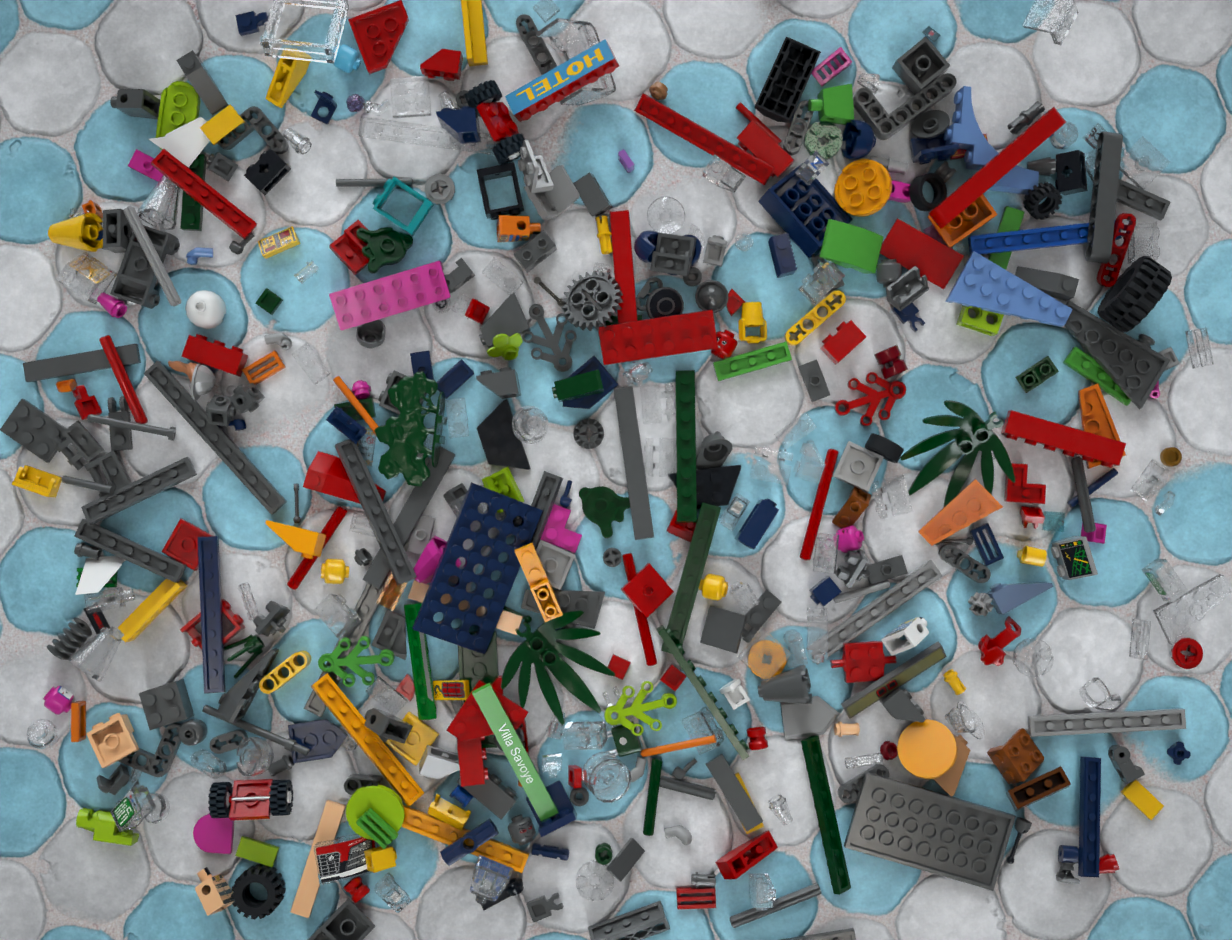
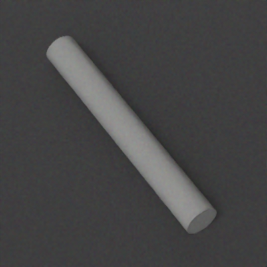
M887 580L842 593L833 600L835 603L887 589L891 587L890 582Z

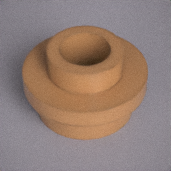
M655 82L649 88L651 96L657 100L665 99L668 95V88L661 82Z

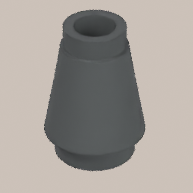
M1047 157L1027 162V169L1038 171L1039 175L1050 176L1056 172V159Z

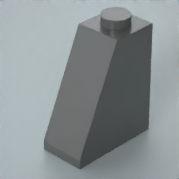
M515 293L511 294L480 328L482 334L479 337L483 346L487 344L490 349L494 347L492 340L498 334H506L510 337L516 333L522 335L525 331H531Z

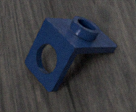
M315 90L314 93L319 100L311 117L322 123L329 124L337 104L330 94ZM321 107L328 109L329 113L326 117L318 115V110Z

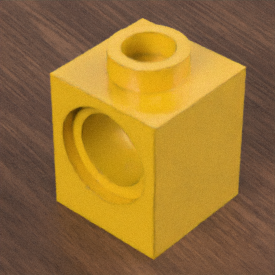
M387 845L385 849L379 846L364 851L368 871L375 873L396 866L397 854L392 846Z

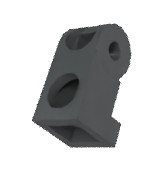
M462 258L455 262L458 265L455 270L449 275H444L450 293L455 292L475 276Z
M1112 745L1109 748V758L1123 782L1130 783L1145 775L1141 767L1132 763L1130 752L1127 748L1120 745Z

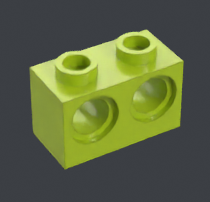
M962 306L956 325L994 336L998 334L1004 315L981 310V308ZM969 309L975 311V318L969 316ZM987 315L993 317V324L987 322Z

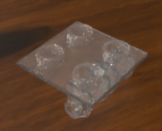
M817 533L813 571L836 573L839 535Z

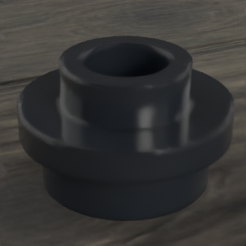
M520 878L510 879L505 886V891L510 896L518 895L524 889L523 881Z

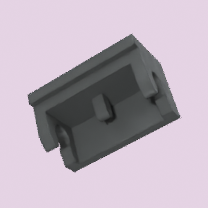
M590 172L573 183L592 217H597L612 208L596 178Z
M916 266L886 287L887 301L899 311L929 290L926 275L921 277L919 268Z

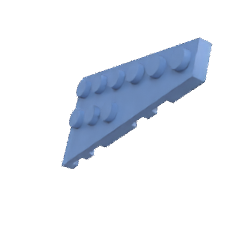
M975 251L970 254L945 301L959 303L967 307L981 308V310L1003 315L1018 316L1021 319L1036 320L1040 323L1058 327L1065 325L1073 310Z

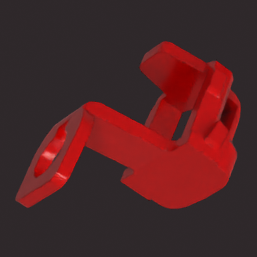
M1010 616L1005 620L1006 628L993 639L987 634L980 639L978 643V648L981 651L980 659L985 665H1002L1006 655L1002 649L1021 635V627ZM1010 624H1012V625L1014 626V628L1016 629V631H1013V630H1012V627H1011Z

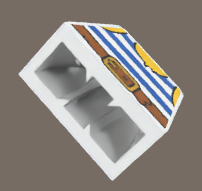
M916 617L900 624L882 638L881 641L891 656L916 647L929 634L926 628L927 621L922 617ZM903 635H905L906 637L905 640H901L900 638Z

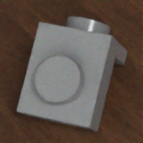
M714 235L708 238L703 263L722 266L727 241L723 237Z

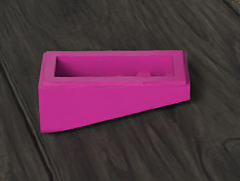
M840 47L816 66L811 74L823 87L849 67L852 61L842 47ZM837 56H840L844 61L843 65L837 60ZM832 60L838 66L837 70H835L834 67L831 65L830 62ZM825 65L829 67V69L832 71V74L829 75V73L825 70ZM821 70L827 78L823 80L817 71Z

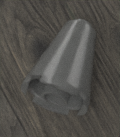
M801 665L761 681V685L758 686L759 697H763L764 701L812 704V693H808L810 692L811 683L806 665Z

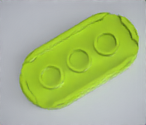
M175 81L163 90L160 100L156 138L165 137L167 133L199 117L200 96L189 83Z

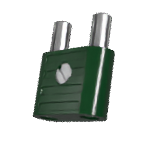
M623 725L611 727V730L600 733L601 740L613 737L616 749L605 752L606 758L617 755L623 757L642 751L639 736L632 734L631 730Z

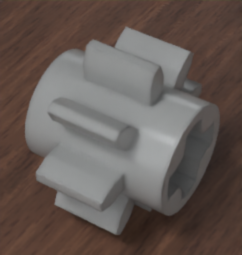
M976 592L968 601L969 604H972L969 610L975 615L986 616L994 607L990 604L993 599L986 593Z

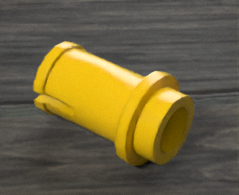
M953 669L948 670L943 675L944 681L949 683L956 695L962 694L966 687L957 676L958 673Z

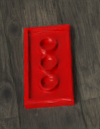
M898 218L884 239L880 254L889 259H896L901 266L908 270L916 266L919 268L921 277L926 275L928 281L942 289H945L964 258V255Z

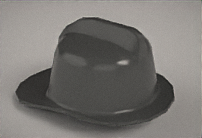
M718 431L715 434L706 436L701 443V450L696 457V468L701 470L721 467L732 451L731 442L726 440Z

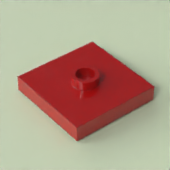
M180 518L161 552L197 571L199 567L197 537H210L213 535Z
M647 563L621 588L622 592L645 618H648L674 593L650 563Z

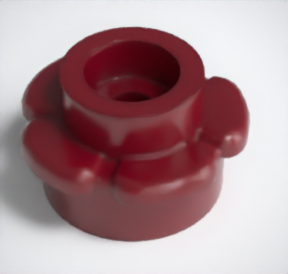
M885 741L881 745L880 753L883 759L893 760L897 757L896 744Z

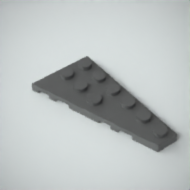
M1068 301L1065 305L1073 310L1064 326L1138 409H1141L1170 360L1124 332H1120L1112 325L1073 302Z

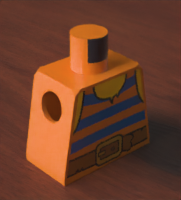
M499 215L497 242L528 241L530 234L541 233L540 223H530L529 216Z

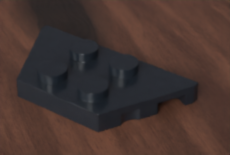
M506 399L477 427V431L488 464L529 470L531 468L509 402Z
M741 465L696 470L697 509H700L702 502L715 506L728 505L741 470ZM669 473V479L677 488V473Z

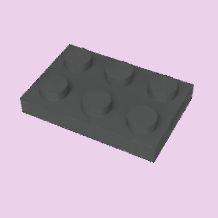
M21 399L0 431L46 463H49L58 451L56 449L57 446L52 440L58 436L62 441H65L66 437L62 432L67 428L27 400Z

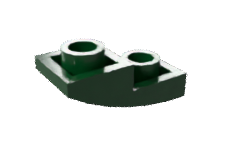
M1046 356L1015 378L1025 393H1028L1059 371L1049 356Z

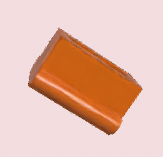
M89 200L88 203L82 205L85 214L94 213L101 219L103 218L101 207L97 203Z

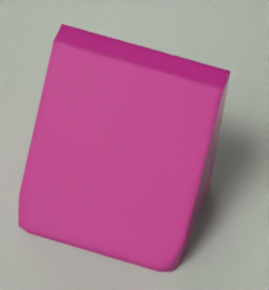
M1082 523L1081 536H1086L1088 542L1105 543L1107 525L1095 523L1096 530L1087 533L1084 531Z

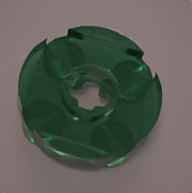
M827 121L813 123L804 137V147L809 152V155L818 160L816 158L818 157L821 161L834 157L841 149L843 142L840 128ZM826 137L828 143L821 145L818 138Z

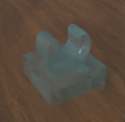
M1044 511L1045 519L1042 530L1064 532L1065 513Z

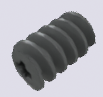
M73 618L76 624L73 622L68 624L71 629H63L65 635L61 633L57 635L60 641L57 639L52 640L55 646L50 644L47 646V649L54 656L68 660L71 654H74L76 649L81 647V643H84L92 635L88 624L79 618Z

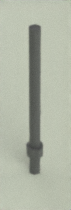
M208 705L203 707L202 712L232 724L218 709ZM240 719L233 723L237 727L284 746V749L292 752L294 750L305 756L310 751L309 748L298 744L296 740L286 739Z

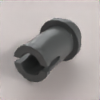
M84 542L81 544L77 543L74 554L78 557L85 556L99 560L102 553L101 548L85 545Z
M284 755L282 759L271 765L269 764L268 771L271 776H275L286 769L291 770L292 766H294L293 758L290 755Z
M696 872L691 876V885L695 886V888H698V886L715 887L716 875L698 874Z

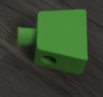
M852 84L822 89L818 93L817 99H809V111H818L819 121L840 125H846L847 122L851 123V120H854Z

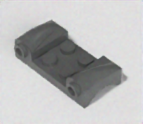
M143 225L162 263H164L167 254L173 255L179 250L180 243L176 236ZM133 232L110 294L153 309L160 301L159 292L154 290L157 278Z

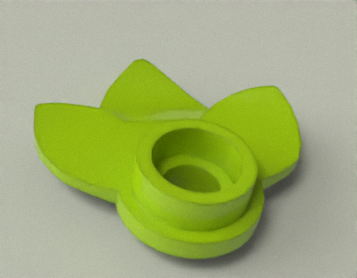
M519 333L510 337L506 334L496 335L492 340L494 347L488 349L487 354L494 358L502 356L508 361L515 359L518 356V347L522 344L521 335Z

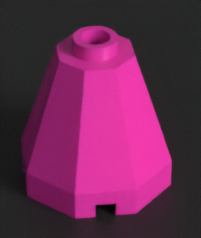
M434 536L426 545L413 568L417 576L415 580L418 583L427 584L431 582L447 542ZM459 558L456 560V567H460L462 564Z

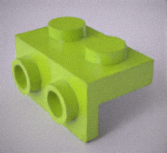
M509 467L482 479L485 488L524 502ZM503 509L497 511L498 514L504 512Z

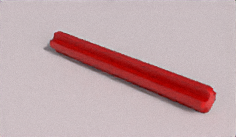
M111 336L101 337L99 341L135 422L146 424L148 419Z
M341 506L336 508L321 531L322 534L326 535L323 548L347 513V510ZM313 556V559L304 557L288 581L287 586L296 590L318 557Z

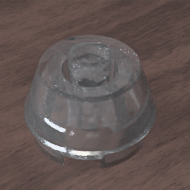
M524 406L513 416V433L524 443H537L547 434V416L538 407Z

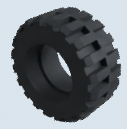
M1149 256L1139 257L1119 276L1116 283L1106 293L1098 307L1099 316L1120 332L1132 330L1153 310L1158 301L1163 297L1172 280L1171 272Z

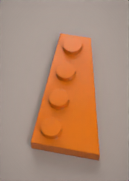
M1099 384L1079 390L1078 396L1083 431L1120 441ZM1094 460L1093 463L1086 461L1087 469L1101 464L1097 460Z
M974 479L918 532L932 546L994 511L1003 508V506Z

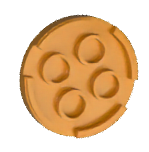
M869 159L853 161L844 167L835 184L834 193L836 201L850 215L857 217L872 215L882 209L889 200L892 192V179L888 170L877 161Z
M925 719L924 722H913L904 729L898 740L897 751L899 759L907 771L919 778L934 779L946 773L954 765L957 758V743L953 734L945 725L935 720Z

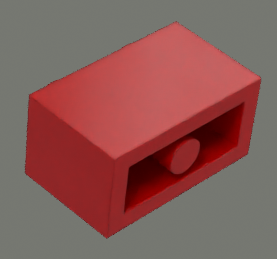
M852 320L847 324L843 321L836 328L838 332L834 336L829 334L822 341L824 345L820 349L835 365L866 338V335Z

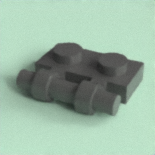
M79 420L62 432L67 438L65 441H62L58 436L52 440L57 446L56 449L62 452L68 459L67 462L77 470L84 466L80 462L82 457L87 462H90L104 451ZM72 444L78 453L74 455L67 446Z

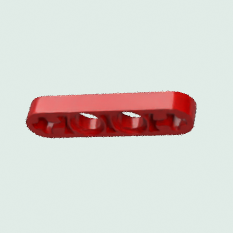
M1122 213L1115 220L1111 255L1115 254L1117 256V262L1113 265L1109 262L1107 264L1101 263L1096 278L1101 286L1111 287L1117 281L1136 225V218L1132 214ZM1123 219H1127L1129 224L1125 225L1122 223ZM1119 235L1124 239L1121 246L1115 244V239ZM1106 267L1114 268V270H1107ZM1104 275H1108V277H1110V280L1106 281L1105 279H1103Z

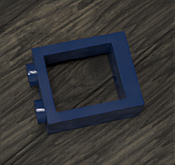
M768 498L758 500L734 539L750 549H755L779 511L776 508L777 504Z

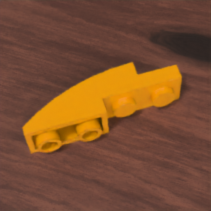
M533 542L515 549V554L544 621L548 622L562 616L563 613Z

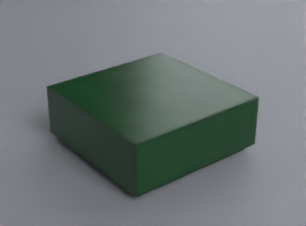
M266 288L255 304L273 315L283 299Z

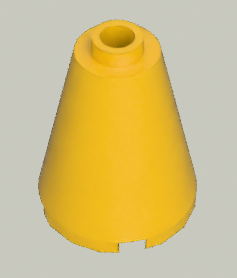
M86 213L52 224L49 227L48 236L53 243L96 252L99 248L103 247V238L96 240L99 231L103 230L100 224L103 221L97 214Z

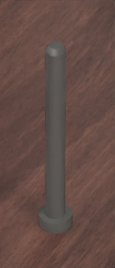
M89 414L87 420L90 422L167 436L168 440H174L176 435V427L166 429Z

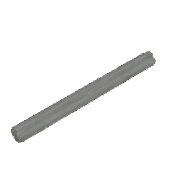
M128 206L123 212L170 305L175 307L181 304V299L135 208Z

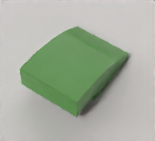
M828 219L820 257L844 268H852L864 274H874L884 236L851 224Z

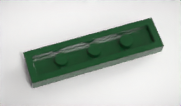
M199 154L187 168L205 181L207 156ZM183 191L180 229L202 231L203 206Z

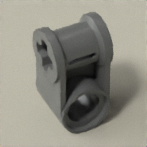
M352 774L345 781L344 790L352 795L363 786H373V783L374 786H378L383 780V776ZM356 780L359 787L352 788L349 781Z

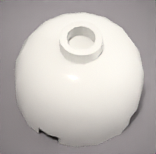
M202 290L195 292L189 297L185 310L187 317L194 325L204 329H211L222 323L224 314H226V305L223 299L216 293Z

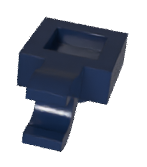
M254 11L235 15L238 31L241 36L260 32L258 26L271 24L270 16H267V12L259 13L257 16Z

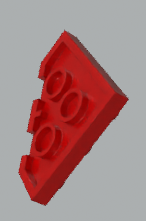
M402 0L348 19L369 74L387 68L408 24L409 18Z
M479 680L472 691L486 684ZM494 689L515 730L518 729L529 712ZM472 691L446 729V731L462 741L494 734Z

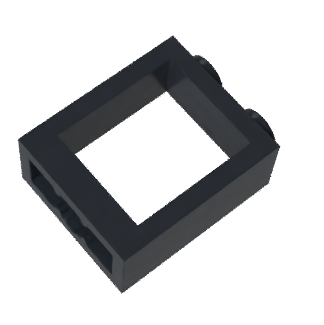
M514 162L477 169L487 219L497 220L499 215L508 214L510 216H517L524 211ZM512 176L518 205L490 210L485 181Z

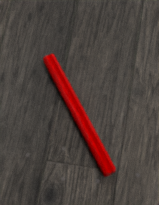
M834 449L827 451L800 558L804 560L811 559L838 456V451Z
M632 553L622 556L628 581L637 574ZM634 606L647 665H656L657 660L647 618Z

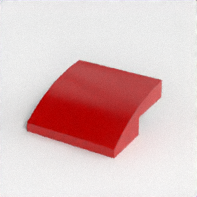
M359 220L345 229L344 234L329 245V248L354 275L359 273L369 263L368 258L362 254V248L368 244L356 236L359 228L367 229Z

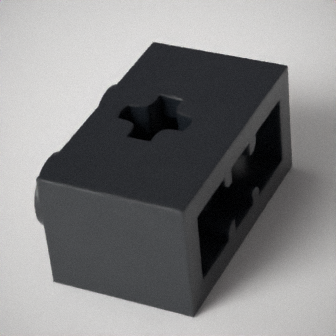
M270 148L260 155L259 160L255 164L247 168L244 176L261 193L266 195L291 168Z
M1075 150L1056 154V189L1063 195L1088 191L1085 153Z

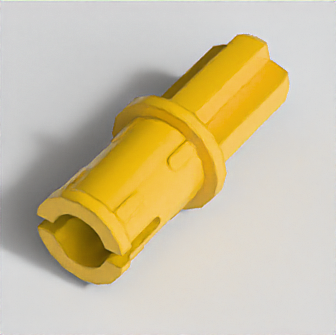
M602 215L600 219L598 216L595 219L602 254H610L613 250L610 238L612 233L609 232L608 217Z

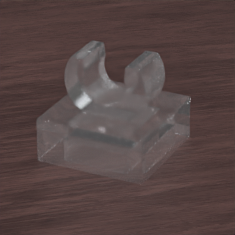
M542 755V772L549 771V778H557V771L562 770V755Z

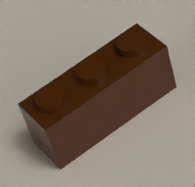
M1060 766L1008 790L1006 794L1015 811H1018L1068 788L1071 783Z

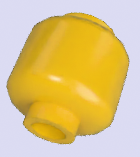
M327 559L325 563L321 564V578L327 584H342L344 579L349 577V566H345L343 559Z
M707 574L704 579H701L699 590H702L704 598L719 601L722 597H726L728 582H726L723 576Z

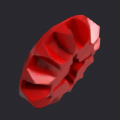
M1181 638V640L1174 643L1175 645L1171 649V658L1175 661L1176 665L1184 669H1192L1200 664L1203 658V649L1196 640ZM1188 648V651L1191 652L1193 655L1186 656L1185 659V655H1183L1180 652L1186 651V649Z

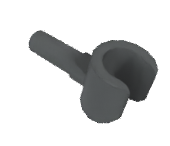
M250 233L240 244L233 241L229 249L235 254H241L244 246L254 235Z
M694 758L683 769L677 766L672 775L677 779H683L686 772L697 763V760Z

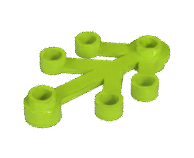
M644 681L631 706L623 709L627 699L635 694L633 687L625 686L616 705L609 706L605 710L604 718L610 725L620 723L631 730L635 736L642 735L644 729L642 725L633 724L626 719V716L633 715L649 725L652 730L659 731L662 728L661 721L653 719L643 712L660 707L672 709L677 704V698L674 694L664 693L659 700L641 704L647 693L653 690V684L649 681ZM646 683L650 685V688L647 691L644 689V685ZM627 688L632 690L630 695L625 693ZM668 698H672L673 700L672 704L670 705L667 704ZM613 712L617 713L616 719L611 718ZM655 721L659 724L657 728H653ZM636 726L640 727L639 733L634 732Z

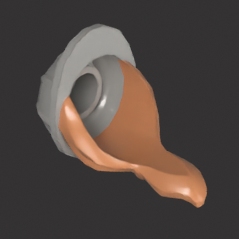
M168 361V365L173 370L188 375L191 382V396L193 400H198L201 395L209 393L215 386V375L208 367L192 362L187 364L181 361Z

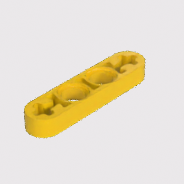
M838 290L831 292L788 329L784 336L787 344L791 346L799 344L841 308L846 301L844 293ZM833 295L835 297L840 296V304L836 302L830 308L828 304L833 301ZM819 307L826 308L827 315L825 317H820L817 314ZM805 319H809L813 323V327L809 330L803 327L802 323ZM800 329L802 332L796 337L797 341H791L789 333L794 334Z

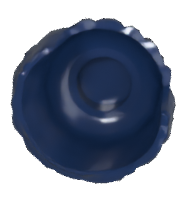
M651 230L643 231L634 243L636 255L645 263L652 262L653 251H656L657 232Z

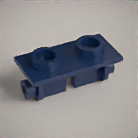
M338 406L326 419V421L355 444L367 432L364 426L362 427Z

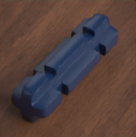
M533 843L531 854L537 856L542 854L543 857L554 859L559 857L560 860H568L569 849L562 848L561 850L559 847L541 846V844Z

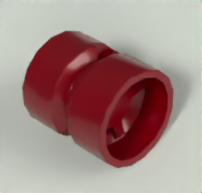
M898 345L874 355L878 365H882L881 372L884 379L908 370L905 361L900 359L902 354Z

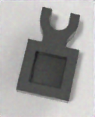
M559 893L553 894L548 900H546L544 895L527 902L526 905L533 923L551 916V910L563 909V903L558 905L554 903V900L559 898Z

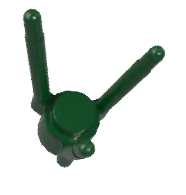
M251 634L245 639L224 647L225 651L244 644L243 649L227 659L229 662L246 651L249 654L254 653L234 675L235 679L263 652L262 648L265 645L257 634L254 636Z

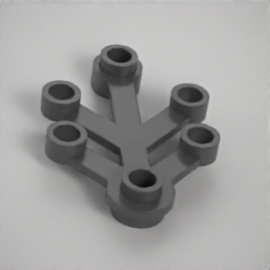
M533 304L529 308V315L533 320H537L546 339L533 335L530 331H525L522 339L526 343L532 342L551 348L554 355L543 353L540 348H534L531 351L533 359L551 362L558 371H568L572 366V358L569 354L572 344L577 338L576 333L573 330L565 333L566 342L561 351L558 344L568 318L564 313L558 314L555 331L552 334L543 317V307L539 304ZM535 308L540 310L537 315L533 314ZM564 316L566 318L565 322L560 323L558 321L559 317ZM569 333L574 334V338L571 340L567 338ZM531 334L532 338L525 340V335ZM540 351L541 354L539 357H534L533 353ZM565 359L566 364L560 365L559 360Z

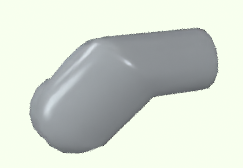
M282 332L264 336L267 345L277 343L283 350H289L292 347L291 339Z

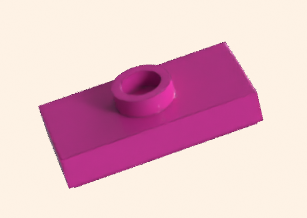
M136 149L128 167L164 184L167 177L151 165V161L154 158Z

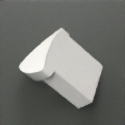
M739 678L727 683L719 690L721 694L725 695L733 710L750 700L742 688Z

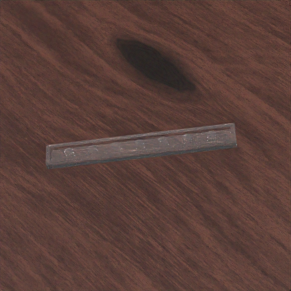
M362 116L358 132L359 137L494 155L492 149L497 143H500V141L494 142L490 134L480 133L481 142L461 144L442 127Z

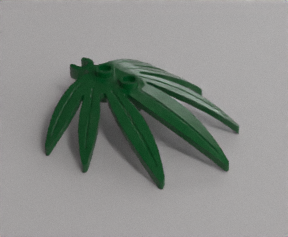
M946 400L944 405L958 416L936 415L924 418L922 422L937 426L960 427L959 429L944 431L928 437L910 448L900 457L901 461L955 439L927 462L908 490L909 496L914 494L965 454L954 470L948 484L944 507L958 495L973 467L978 451H981V474L984 487L991 495L994 482V465L991 451H993L1003 472L1012 482H1015L1009 455L1001 440L992 431L993 428L1003 426L1004 421L1000 419L998 422H994V418L998 415L996 412H993L989 415L988 420L984 422L972 408L957 401Z
M582 610L565 612L560 617L544 622L533 633L531 632L530 625L524 621L523 624L526 626V630L520 632L518 629H515L520 637H525L526 640L510 656L501 680V689L503 690L513 679L521 663L518 678V695L520 706L524 708L530 685L531 664L534 663L536 677L543 696L562 725H564V718L560 702L545 666L576 698L598 713H601V709L583 680L558 653L581 666L606 675L615 676L613 671L589 654L556 642L557 639H582L601 634L599 631L587 628L558 629L584 614Z

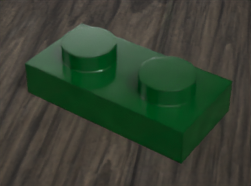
M373 398L358 400L369 415L375 418ZM350 402L334 404V408L336 406L342 408L355 421L363 420Z

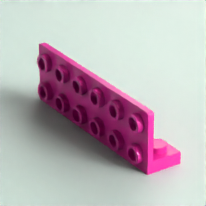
M439 260L330 293V300L340 330L343 331L449 299L451 295L443 273L442 262Z

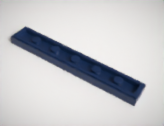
M1080 757L1078 876L1099 877L1101 758Z

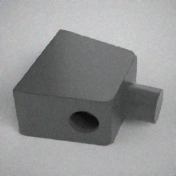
M119 89L117 97H111L110 104L112 108H117L128 116L158 119L160 99L144 89Z
M376 708L368 710L365 714V726L381 737L400 743H405L413 727L400 718ZM389 723L395 726L393 730L388 729Z

